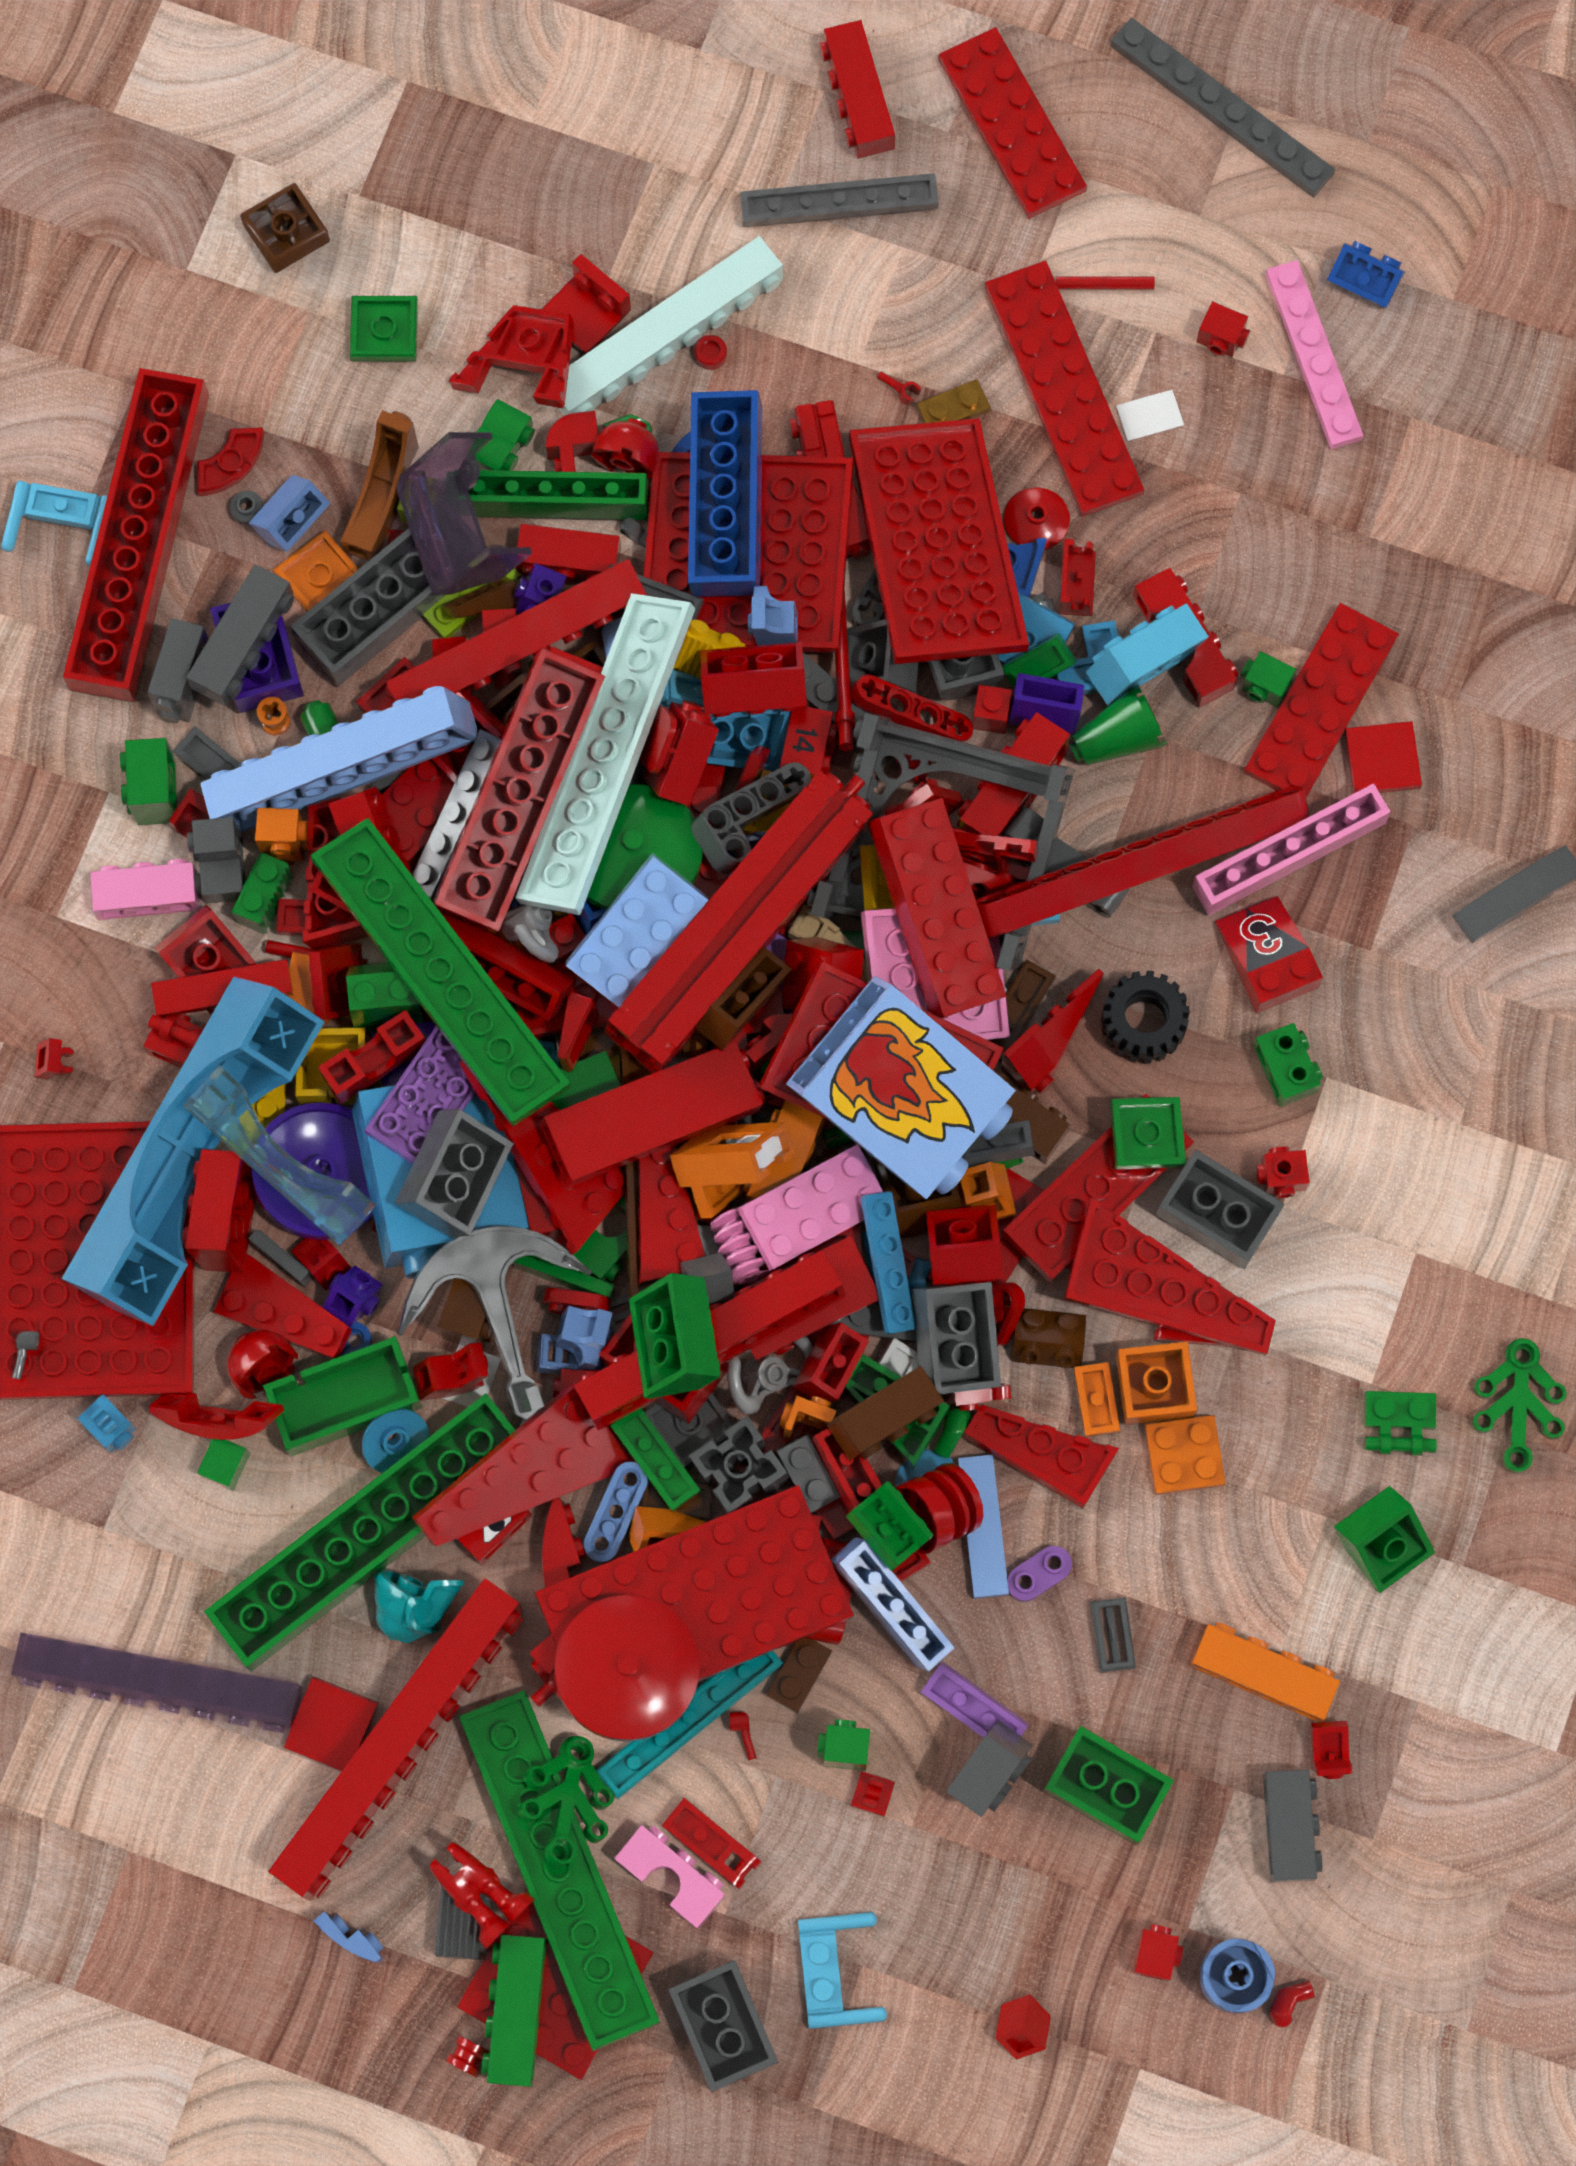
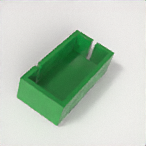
M396 1336L300 1371L305 1385L299 1386L293 1374L263 1385L269 1403L283 1405L284 1411L275 1421L285 1449L291 1457L365 1430L376 1417L400 1409L415 1411L423 1408Z

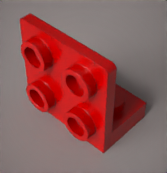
M580 254L572 262L574 275L572 279L542 310L570 314L574 321L572 344L584 354H587L631 311V303L628 292Z

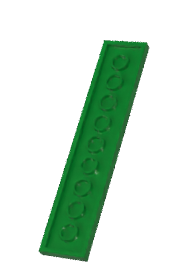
M366 818L311 854L312 862L512 1127L570 1089L568 1079L369 818Z
M523 1690L460 1715V1724L528 1894L535 1899L533 1906L591 2051L594 2052L659 2025V2018L575 1812L573 1813L569 1839L575 1844L576 1856L568 1865L562 1868L551 1866L547 1863L544 1856L545 1846L554 1837L560 1802L544 1810L541 1816L532 1823L522 1821L518 1815V1808L525 1800L529 1798L536 1799L563 1783L558 1772L550 1776L547 1783L540 1789L533 1790L525 1784L524 1775L531 1767L535 1765L542 1766L553 1759L526 1691ZM532 1773L533 1779L536 1782H541L540 1776L537 1773ZM526 1806L527 1813L534 1816V1809L531 1806ZM553 1849L554 1855L561 1859V1853Z

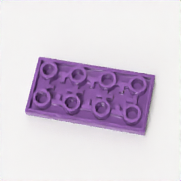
M437 1026L364 1130L366 1135L412 1165L438 1111L461 1109L464 1111L476 1093L460 1066L462 1059Z

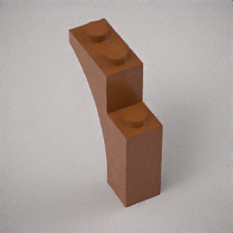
M382 410L379 415L367 474L352 516L341 538L345 553L366 561H370L381 551L398 513L397 507L404 486L403 481L419 448L414 424L403 413L393 411L391 414Z

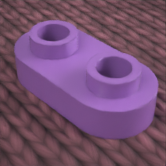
M1049 1546L1013 1569L1007 1579L1011 1597L1020 1602H1029L1064 1580L1072 1567L1069 1553L1061 1547ZM1052 1557L1058 1558L1061 1562L1060 1568L1056 1570L1051 1569L1048 1566V1560ZM1021 1577H1028L1032 1585L1028 1589H1023L1019 1586L1018 1580Z

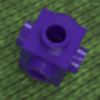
M535 563L526 579L521 578L514 594V597L519 598L516 611L522 613L560 594L566 576Z
M354 1265L347 1273L342 1274L340 1272L333 1279L329 1286L330 1293L323 1308L349 1327H352L364 1315L370 1317L380 1303V1299L377 1296L383 1284L366 1271Z

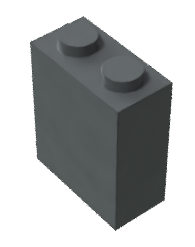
M173 618L170 620L147 692L156 713L167 722L190 721L199 692L190 688L186 677L209 640L204 626Z

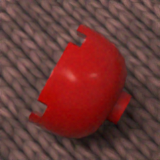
M630 418L627 422L617 421L606 426L595 440L591 457L599 465L611 472L614 471L616 466L625 470V473H646L647 480L652 478L658 460V442L654 435L646 429L647 425L645 423Z
M265 1329L244 1333L236 1339L228 1355L227 1373L236 1389L244 1398L256 1399L257 1397L254 1393L262 1390L265 1392L263 1385L293 1374L295 1367L292 1362L294 1358L298 1360V1354L282 1335Z

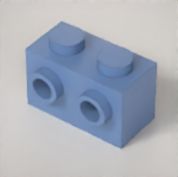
M291 475L252 518L249 524L268 545L288 552L331 503L310 480Z

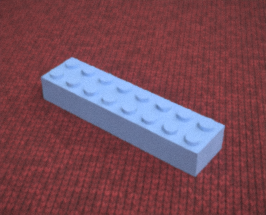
M430 687L423 691V695L414 699L404 698L397 700L392 704L393 707L386 710L367 712L362 715V719L353 723H339L331 728L332 731L325 734L306 736L301 740L300 744L292 747L283 746L271 751V755L262 759L252 758L245 760L241 763V767L231 771L221 770L211 775V779L200 783L209 818L233 817L242 833L256 827L257 808L301 810L309 805L322 802L473 743L477 737L478 730L470 702L445 687Z

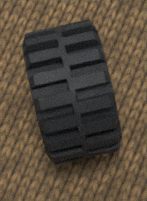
M1140 971L1133 972L1129 979L1126 976L1119 979L1118 985H1113L1109 990L1101 1016V1022H1103L1102 1032L1103 1036L1107 1035L1108 1037L1107 1044L1109 1047L1115 1046L1117 1048L1116 1054L1120 1057L1126 1054L1130 1056V1062L1136 1063L1137 1059H1143V1064H1150L1154 1058H1157L1158 1062L1165 1059L1167 1053L1172 1054L1176 1051L1178 1044H1181L1189 1023L1190 1010L1189 1006H1186L1187 997L1185 993H1179L1180 986L1175 981L1172 984L1168 983V976L1161 974L1160 978L1154 977V971H1147L1145 976H1141ZM1138 1002L1152 1003L1162 1011L1165 1017V1024L1161 1029L1152 1033L1139 1032L1127 1022L1125 1017L1126 1009Z

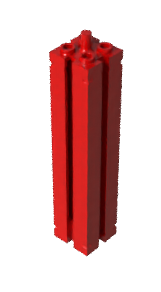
M819 770L623 1001L619 1009L612 1014L607 1021L604 1034L624 1051L627 1050L637 1058L636 1060L652 1074L665 1069L697 1032V1026L711 1005L754 958L770 945L809 898L810 891L814 886H818L819 881L827 877L854 842L864 833L868 826L867 822L870 821L873 813L869 810V804L856 794L865 785V782L857 775H854L841 791L843 784L836 776L831 773L825 775Z

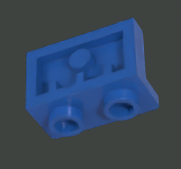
M1355 240L1352 246L1344 243L1327 280L1387 308L1401 278L1404 277L1406 272L1399 269L1402 262L1385 254L1382 260L1370 255L1372 248Z

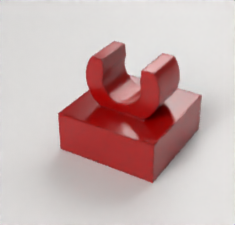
M48 1038L37 1044L34 1078L48 1080L57 1074L67 1075L73 1072V1067H66L61 1063V1056L70 1057L74 1055V1050L69 1047L62 1048V1040Z
M861 1771L851 1807L885 1817L895 1782Z

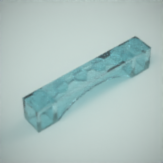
M220 1065L183 1105L187 1111L339 1246L364 1222L377 1206L351 1182L333 1179L317 1173L286 1153L269 1136L259 1122L250 1104L246 1089Z

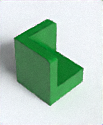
M212 1439L198 1469V1474L223 1485L230 1491H234L250 1453L246 1448L230 1441Z

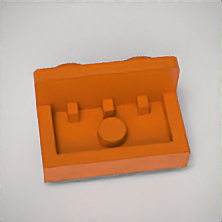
M796 1396L794 1404L787 1402L780 1420L779 1427L784 1429L783 1438L790 1440L796 1422L821 1431L827 1429V1424L835 1419L837 1410L832 1409V1403L825 1399L812 1396L810 1401Z

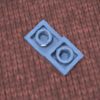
M324 1911L314 1920L324 1933L351 1953L376 1963H381L384 1960V1957L379 1953L384 1947L371 1931L365 1935L361 1930H357L348 1938L346 1933L350 1928L337 1913L331 1917L329 1913Z

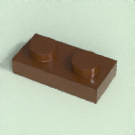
M803 1638L798 1640L770 1688L767 1697L798 1714L832 1654V1650L811 1639Z

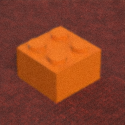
M1188 1341L1118 1349L1115 1357L1124 1425L1193 1418L1195 1416L1197 1405Z

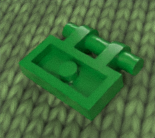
M1366 1391L1364 1395V1428H1378V1437H1365V1450L1379 1451V1454L1390 1455L1391 1451L1410 1452L1411 1455L1422 1456L1423 1452L1436 1453L1437 1440L1426 1439L1422 1436V1430L1436 1429V1393ZM1391 1429H1410V1438L1391 1437Z

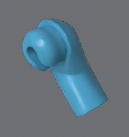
M919 1257L915 1258L908 1278L911 1298V1288L928 1287L925 1281L931 1267V1262Z

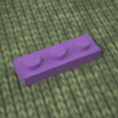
M943 1661L921 1691V1693L983 1738L998 1720L1020 1736L1029 1726L1028 1722Z

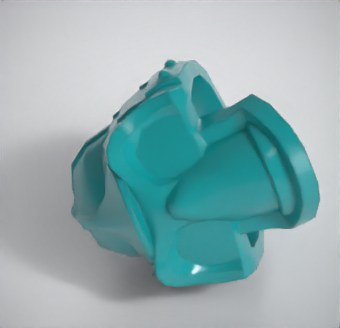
M381 1570L377 1575H374L377 1626L389 1637V1640H397L403 1643H410L428 1634L441 1632L442 1618L450 1608V1604L460 1591V1588L464 1587L465 1580L430 1581L427 1585L410 1575L400 1574L391 1570Z

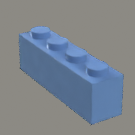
M855 1537L830 1559L834 1568L917 1668L930 1671L955 1648L865 1539Z

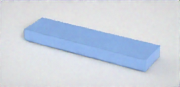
M993 1454L958 1458V1467L962 1468L972 1479L979 1491L983 1504L984 1517L981 1526L974 1532L966 1534L973 1599L1009 1595Z

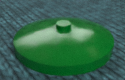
M629 784L586 900L599 909L607 910L652 853L690 883L694 884L701 869L703 850L691 832V825L695 818L684 804L659 797L650 786Z

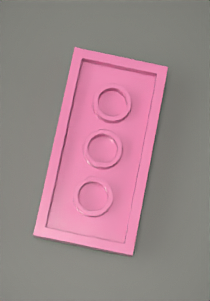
M857 1144L740 1206L737 1210L770 1271L862 1222L864 1214L861 1197L883 1193V1190L860 1146Z

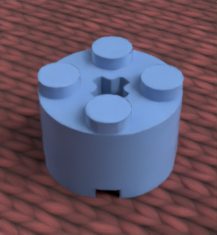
M1229 1939L1217 1944L1209 1950L1200 1965L1199 1982L1204 1996L1214 2007L1226 2013L1240 2014L1258 2008L1268 1999L1274 1986L1275 1968L1270 1956L1261 1946L1249 1940ZM1232 1966L1236 1971L1242 1969L1245 1972V1976L1241 1978L1242 1986L1237 1982L1231 1983L1228 1977L1232 1974L1230 1969Z

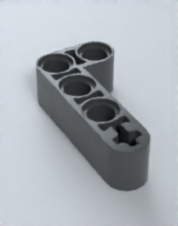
M792 762L711 804L693 821L691 832L711 866L721 874L732 873L751 851V845L741 830L742 828L791 803L803 788L809 784L811 775L804 765ZM782 783H784V784L790 783V784L787 785V786L784 788V786H783ZM761 793L764 794L768 800L764 799ZM735 807H737L742 814L738 813ZM708 820L715 825L716 829L709 824ZM727 850L733 854L734 858L727 853Z
M1022 807L1002 834V837L1030 839L1038 842L1044 819L1035 811ZM1056 837L1046 874L1089 858ZM1016 859L1028 868H1031L1032 862ZM1130 889L1085 905L1098 914L1110 918Z

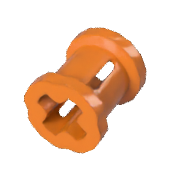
M267 697L258 704L257 717L267 734L277 736L289 729L291 721L287 707L280 698ZM277 712H278L279 715H280L279 718H278V717H275V715H276ZM268 715L273 716L271 720L268 719Z

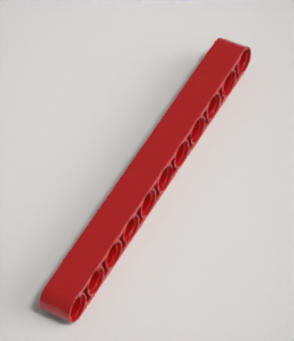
M1291 786L978 898L976 903L987 937H995L1269 838L1310 817L1304 787Z

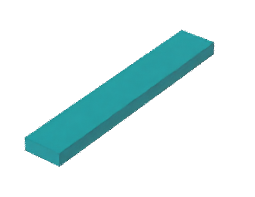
M771 1651L711 1676L696 1688L688 1708L672 1726L650 1738L630 1742L596 1770L599 1777L619 1800L784 1665L774 1651Z

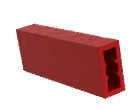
M736 1041L729 1043L723 1051L720 1048H716L544 1116L540 1126L567 1188L757 1113L763 1105L764 1093L759 1087L760 1083L757 1080L753 1081L749 1073L750 1061L745 1050H739Z

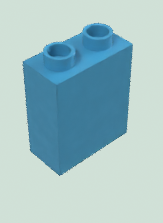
M395 1085L358 1091L352 1108V1115L384 1268L403 1265L406 1278L414 1279L428 1258L456 1237H448L395 1204L412 1168V1164L364 1133V1130ZM475 1093L464 1109V1112L507 1139L503 1130L499 1132L493 1120L496 1118L486 1101L480 1100L477 1093ZM511 1151L473 1230L496 1226H513L529 1229L515 1161Z

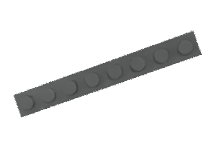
M1132 17L1111 40L1110 46L1313 198L1334 175L1335 169Z

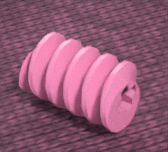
M737 1208L724 1212L710 1223L711 1231L717 1233L714 1237V1242L716 1245L721 1246L718 1253L723 1255L732 1269L733 1285L752 1284L771 1274L769 1270L760 1271L759 1268L766 1263L763 1257L756 1258L755 1255L759 1253L756 1245L751 1244L753 1238L747 1232V1227Z

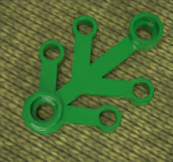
M1525 1338L1512 1341L1505 1350V1362L1490 1375L1479 1378L1474 1385L1475 1394L1481 1399H1488L1496 1392V1386L1514 1373L1513 1388L1486 1411L1478 1412L1472 1419V1426L1478 1433H1487L1493 1428L1495 1421L1512 1407L1510 1447L1503 1454V1464L1508 1471L1517 1474L1526 1471L1533 1461L1531 1450L1525 1446L1527 1409L1542 1425V1433L1546 1438L1551 1440L1558 1439L1565 1430L1563 1421L1554 1417L1528 1388L1529 1375L1544 1389V1399L1551 1405H1558L1566 1398V1389L1562 1384L1556 1383L1539 1364V1348L1533 1341ZM1516 1352H1526L1528 1360L1526 1362L1518 1361ZM1481 1382L1490 1384V1393L1481 1392L1479 1389ZM1551 1388L1558 1389L1561 1393V1398L1558 1400L1552 1399L1549 1395V1390ZM1478 1417H1486L1489 1420V1427H1480L1477 1422ZM1548 1423H1556L1559 1426V1433L1551 1434L1547 1428ZM1511 1455H1520L1523 1460L1522 1465L1516 1466L1512 1464L1510 1460Z
M581 1736L568 1737L560 1745L559 1756L542 1766L535 1765L531 1767L524 1775L525 1784L530 1789L537 1790L547 1783L550 1776L566 1769L563 1783L536 1799L529 1798L525 1800L518 1808L520 1819L526 1823H532L541 1816L544 1810L560 1802L554 1837L547 1843L544 1849L547 1863L555 1868L565 1867L576 1856L575 1844L569 1839L574 1807L586 1825L584 1836L589 1842L598 1843L608 1834L607 1824L599 1819L592 1806L597 1810L606 1809L613 1803L614 1794L609 1787L604 1785L592 1765L594 1759L592 1743ZM571 1750H575L579 1754V1760L572 1755ZM532 1773H537L541 1778V1782H536L532 1777ZM580 1774L592 1790L590 1803L579 1787ZM598 1793H602L605 1796L606 1803L598 1799ZM526 1806H531L534 1809V1816L527 1813ZM592 1826H596L600 1830V1836L592 1832ZM553 1849L561 1853V1859L554 1855Z

